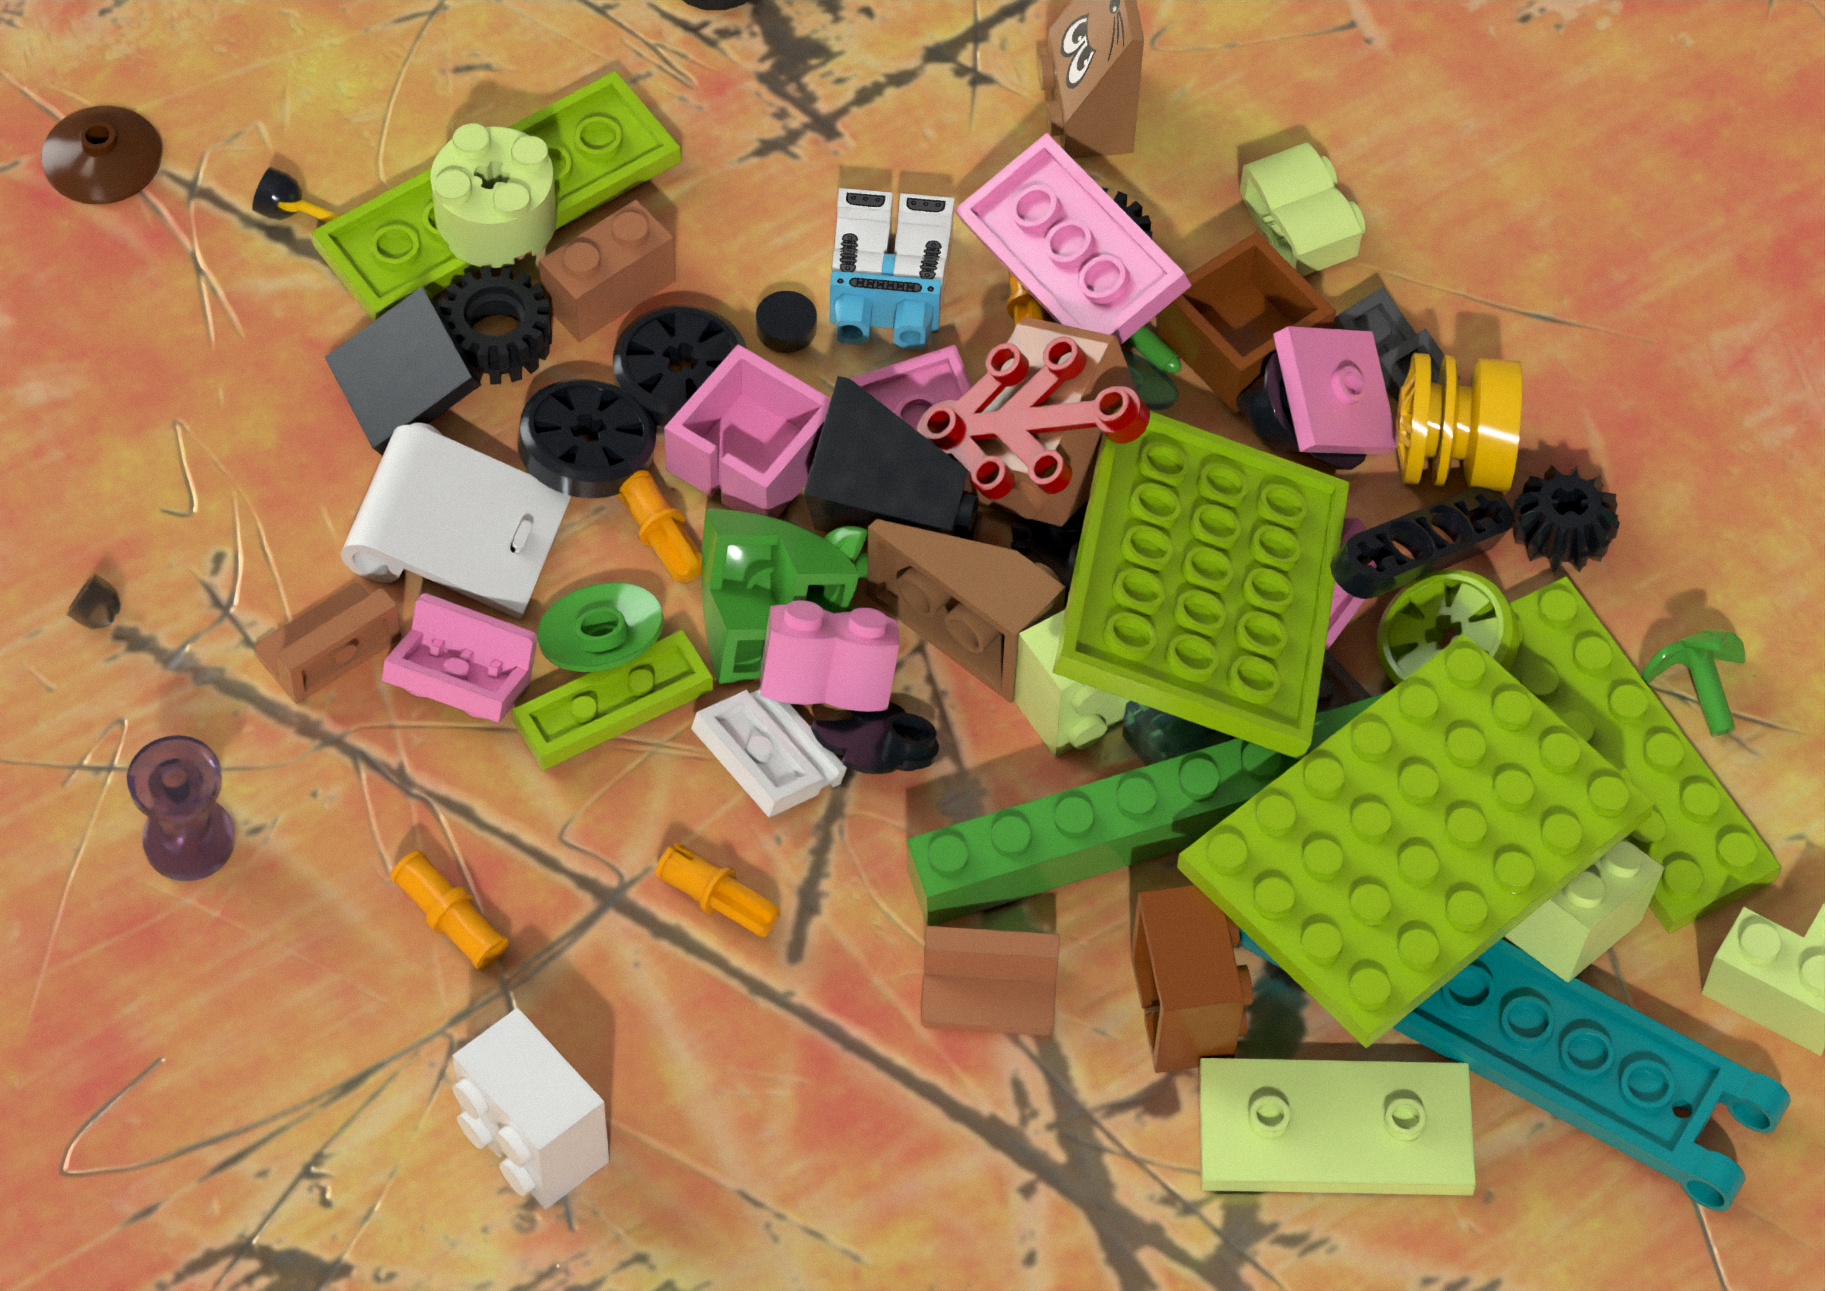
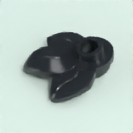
M889 701L888 709L883 711L866 712L851 710L852 719L812 720L811 730L818 742L829 751L844 755L843 765L861 773L886 774L897 769L901 771L923 769L931 766L936 761L939 744L936 739L937 732L933 724L921 716L906 713L901 706Z

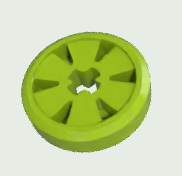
M1449 569L1429 573L1401 589L1386 607L1377 631L1378 657L1384 671L1395 686L1442 651L1437 642L1444 639L1445 630L1449 628H1454L1458 634L1451 639V643L1465 633L1509 672L1519 647V626L1512 607L1498 587L1485 577L1474 572Z

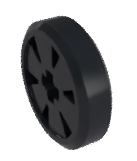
M669 305L653 309L632 321L618 338L613 353L615 386L625 390L648 410L656 426L665 427L738 344L746 348V344L737 328L729 320L712 310L693 305ZM682 360L691 362V370L684 366L680 373L670 370V363L678 367Z
M570 379L550 384L539 390L529 399L521 414L517 446L520 458L527 470L547 487L573 497L605 498L622 493L619 492L620 487L637 471L649 470L655 448L656 429L648 410L622 388L593 379ZM585 434L588 435L589 441H593V440H596V439H597V441H595V442H586V441H585V438H584V435H585Z

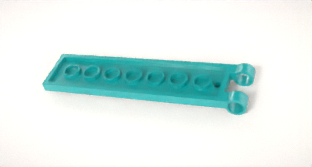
M1239 928V946L1280 967ZM1503 939L1496 942L1392 1027L1456 1063L1469 1064V1070L1679 1182L1691 1199L1715 1211L1728 1210L1746 1180L1744 1171L1732 1159L1696 1144L1719 1103L1726 1105L1731 1116L1743 1126L1756 1132L1771 1133L1776 1129L1791 1102L1787 1090L1774 1079L1746 1069L1576 978L1567 983L1528 953ZM1678 1107L1683 1110H1689L1690 1116L1679 1118L1673 1113L1672 1109Z

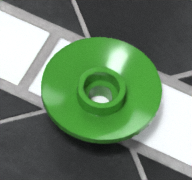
M599 583L575 590L556 601L541 618L537 629V639L540 650L545 658L560 668L576 672L604 671L629 663L651 648L662 632L664 616L658 599L648 590L629 583Z

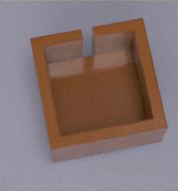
M1255 232L1186 275L1192 286L1160 312L1158 335L1179 354L1182 360L1236 414L1240 411L1237 407L1238 397L1241 393L1251 388L1257 379L1265 375V368L1270 356L1277 352L1273 333L1288 326L1333 329L1336 310L1258 232Z
M1196 885L1145 891L1138 894L1131 961L1141 1008L1160 1006V1012L1148 1013L1144 1016L1155 1073L1199 1067L1200 1058H1235L1238 1037L1247 1035L1245 1006L1252 1005L1253 990L1248 966L1246 964L1237 966L1233 946L1239 945V927Z

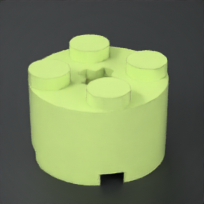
M469 123L456 129L453 139L439 151L431 168L434 213L439 235L441 234L448 243L449 250L457 258L479 267L501 268L514 265L515 257L524 255L531 250L534 256L549 243L557 223L553 166L548 155L546 143L541 138L529 136L521 131L506 127H484L477 123Z

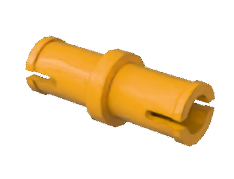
M415 850L409 853L395 866L390 875V880L395 885L397 884L427 914L425 923L436 934L444 932L472 961V964L477 969L484 970L490 967L503 955L509 945V940L504 935L502 936L472 905L474 897L463 886L454 887L427 859V856L422 851Z

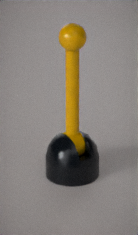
M273 167L268 168L262 176L252 203V210L254 212L277 220L289 218L298 211L327 223L341 216L303 200V190L298 181L289 174Z

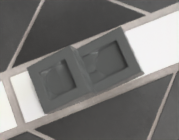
M1384 287L1335 317L1333 329L1373 331L1386 392L1397 402L1400 388L1404 385L1409 372L1413 353L1430 355L1431 382L1438 383L1441 364L1445 355L1426 328L1417 334L1414 332Z

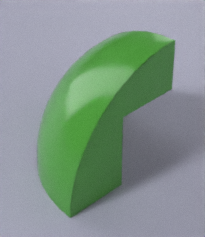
M706 509L702 542V599L707 643L718 683H736L760 677L770 606L785 605L792 601L803 600L813 602L823 610L832 613L845 612L855 592L860 574L851 560L827 540L789 522L743 511Z

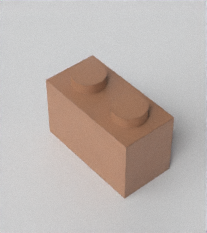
M637 200L632 201L539 260L541 287L544 289L545 298H548L550 312L578 342H581L675 281L673 236Z

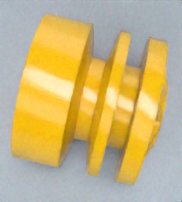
M1413 353L1408 375L1404 385L1400 388L1396 417L1395 447L1397 448L1401 463L1402 483L1418 485L1421 479L1424 457H1432L1433 485L1443 487L1450 471L1452 459L1463 460L1464 477L1468 489L1482 487L1492 491L1509 492L1515 473L1521 425L1523 379L1520 361L1479 358L1473 370L1470 385H1459L1458 368L1454 356H1444L1438 383L1431 382L1430 355Z

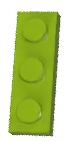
M680 630L655 642L644 654L629 663L609 670L590 672L511 709L513 724L541 770L544 771L713 691V676L684 631Z

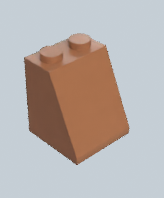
M1024 317L1017 323L1008 343L1017 346L1029 361L1028 374L1019 384L1007 386L983 412L998 411L1045 365L1043 362V352L1046 346L1053 339L1061 336L1072 338L1086 354V365L1077 377L1066 380L1040 406L1093 401L1100 392L1112 386L1131 388L1137 395L1138 392L1116 336ZM1071 352L1063 355L1060 358L1058 364L1066 362L1069 359ZM1014 359L1008 360L1002 366L1001 371L1008 369ZM1098 427L1031 434L1046 450L1057 451L1072 468V479L1069 485L1056 494H1047L1041 491L1030 479L1028 467L1000 438L977 440L976 443L987 456L1001 458L1015 476V482L1011 491L1003 498L997 500H990L984 497L971 482L972 492L979 494L978 506L1062 527L1088 501L1102 437V431ZM1057 465L1050 467L1045 472L1044 478L1053 475ZM999 471L991 474L987 479L986 484H990L993 481H995L999 475Z

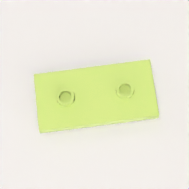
M1200 1058L1198 1071L1201 1190L1473 1196L1476 1181L1469 1064L1447 1062Z

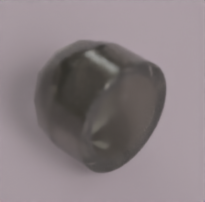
M93 573L77 593L65 615L90 629H101L114 622L115 615L120 612L122 602L118 591L111 583Z

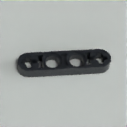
M1482 487L1471 488L1353 535L1333 557L1330 565L1332 576L1345 592L1361 599L1377 597L1418 580L1429 573L1440 571L1491 550L1512 527L1514 521L1512 510L1500 495L1490 489ZM1469 518H1471L1473 521H1476L1474 525H1472ZM1432 525L1443 530L1451 538L1453 543H1450L1447 540L1443 539L1434 530ZM1392 541L1404 546L1413 555L1414 559L1402 554ZM1374 560L1377 567L1374 568L1372 565L1368 564H1370V562Z

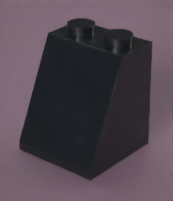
M837 376L803 494L814 529L830 533L836 528L857 526L863 527L868 531V526L876 519L977 541L982 522V512L977 511L979 494L972 492L968 470L854 381Z

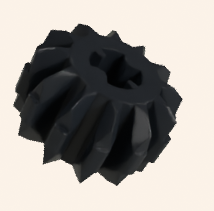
M1553 465L1544 473L1543 479L1530 475L1529 480L1523 486L1522 494H1519V498L1515 499L1512 510L1513 522L1515 523L1513 531L1515 543L1529 545L1527 553L1530 562L1546 557L1550 559L1549 562L1553 573L1562 565V562H1569L1578 572L1586 566L1588 559L1601 562L1602 557L1607 554L1612 539L1616 538L1620 524L1618 515L1615 514L1618 505L1616 494L1602 492L1604 485L1601 475L1586 481L1581 478L1578 465L1570 471L1569 475H1562Z

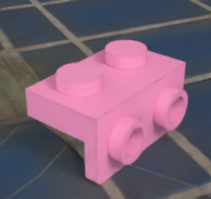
M424 593L415 602L412 629L384 661L382 681L403 688L412 695L428 697L464 710L470 716L500 723L530 686L537 635L533 631Z

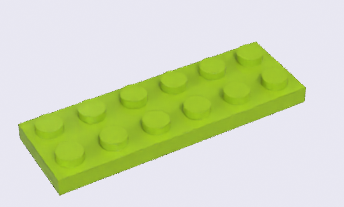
M616 71L599 78L507 127L521 131L529 136L541 138L546 143L554 175L557 212L555 230L681 163V147ZM431 168L311 231L314 248L373 322L420 287H424L435 296L448 289L452 283L457 284L461 282V276L469 272L474 275L480 271V268H485L466 263L457 258L449 250L448 243L441 234L439 235L434 213Z
M1567 576L1509 603L1516 615L1519 626V647L1509 673L1655 803L1651 817L1624 839L1665 867L1648 906L1668 934L1777 880L1782 868Z

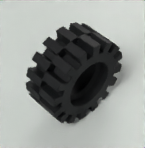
M491 267L480 268L481 279L476 281L470 272L461 276L462 289L452 283L447 289L448 300L442 298L440 309L479 381H481L484 373L489 374L490 384H501L500 374L509 373L511 382L522 379V367L530 374L535 372L539 368L538 358L546 360L550 353L549 344H552L550 305L548 298L544 296V289L541 285L537 283L532 286L531 276L521 272L516 280H513L512 268L501 267L500 277H492ZM493 315L508 316L519 322V326L516 329L500 336H487L473 330V325L476 322Z

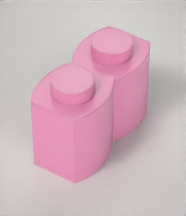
M803 600L792 601L785 605L770 606L760 667V695L771 700L790 704L827 703L838 708L866 712L887 710L900 645L898 621L872 608H857L851 612L832 613L823 610L813 602Z

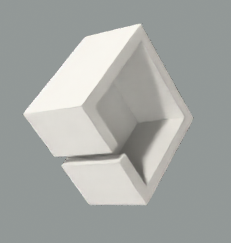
M518 1007L452 1055L456 1084L452 1086V1090L460 1104L461 1114L457 1116V1122L474 1146L478 1149H483L488 1145L498 1158L502 1156L505 1159L499 1164L500 1170L510 1186L519 1195L524 1197L530 1192L543 1208L547 1210L609 1162L604 1101Z

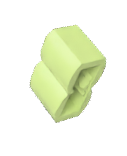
M1308 142L1243 165L1240 193L1251 217L1262 232L1267 235L1270 245L1302 277L1357 257L1361 237L1365 233V221L1360 208L1354 201L1348 202L1337 189V175L1331 161L1326 156L1320 157Z

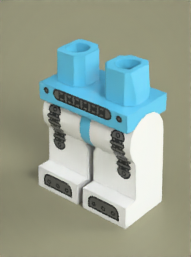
M839 188L835 246L830 281V323H835L836 336L840 343L861 345L869 341L870 327L872 326L894 328L893 343L904 349L922 350L926 346L930 332H938L953 239L955 198L900 193L894 254H889L892 234L893 193Z

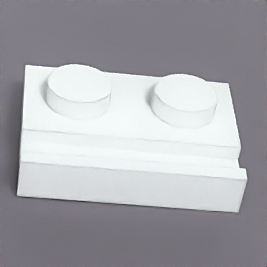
M760 688L752 693L745 690L696 712L691 727L692 731L769 818L819 795L820 789L829 784L833 788L840 785L847 769L833 752L824 748L818 742L811 727L790 703L765 698L760 695Z

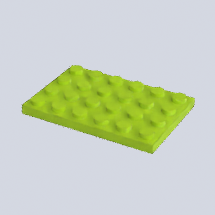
M1120 406L1119 408H1117V409L1113 412V414L1116 413L1117 411H1119V409L1121 408V406ZM1150 411V420L1146 430L1132 442L1124 444L1114 443L1102 432L1052 673L1301 760L1312 742L1335 585L1330 565L1333 557L1340 550L1350 482Z
M1464 633L1179 854L1177 868L1365 1048H1368L1649 819L1655 803Z

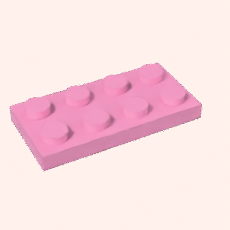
M1048 133L1038 139L954 209L962 223L1058 324L1116 336L1119 345L1124 343L1192 286L1186 274Z

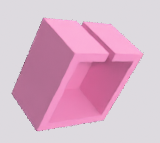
M738 344L664 427L666 470L711 497L720 489L721 503L732 510L755 513L777 519L807 483L831 398Z

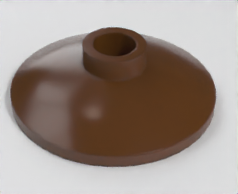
M115 106L90 107L65 117L50 131L44 141L41 153L43 170L52 187L63 196L85 204L115 203L137 194L153 180L160 167L162 158L160 139L151 123L134 111Z

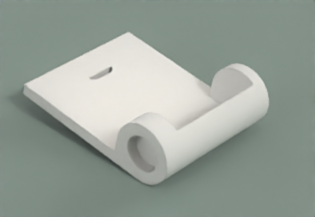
M425 423L402 425L393 431L342 548L341 559L351 571L375 582L389 583L396 581L403 569H406L520 620L571 496L547 487L530 474L443 436L439 430ZM511 543L515 548L514 553L510 550Z

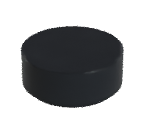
M779 291L768 295L758 305L756 310V332L758 338L766 347L777 352L789 353L805 348L814 339L817 331V312L814 304L806 296L794 291Z

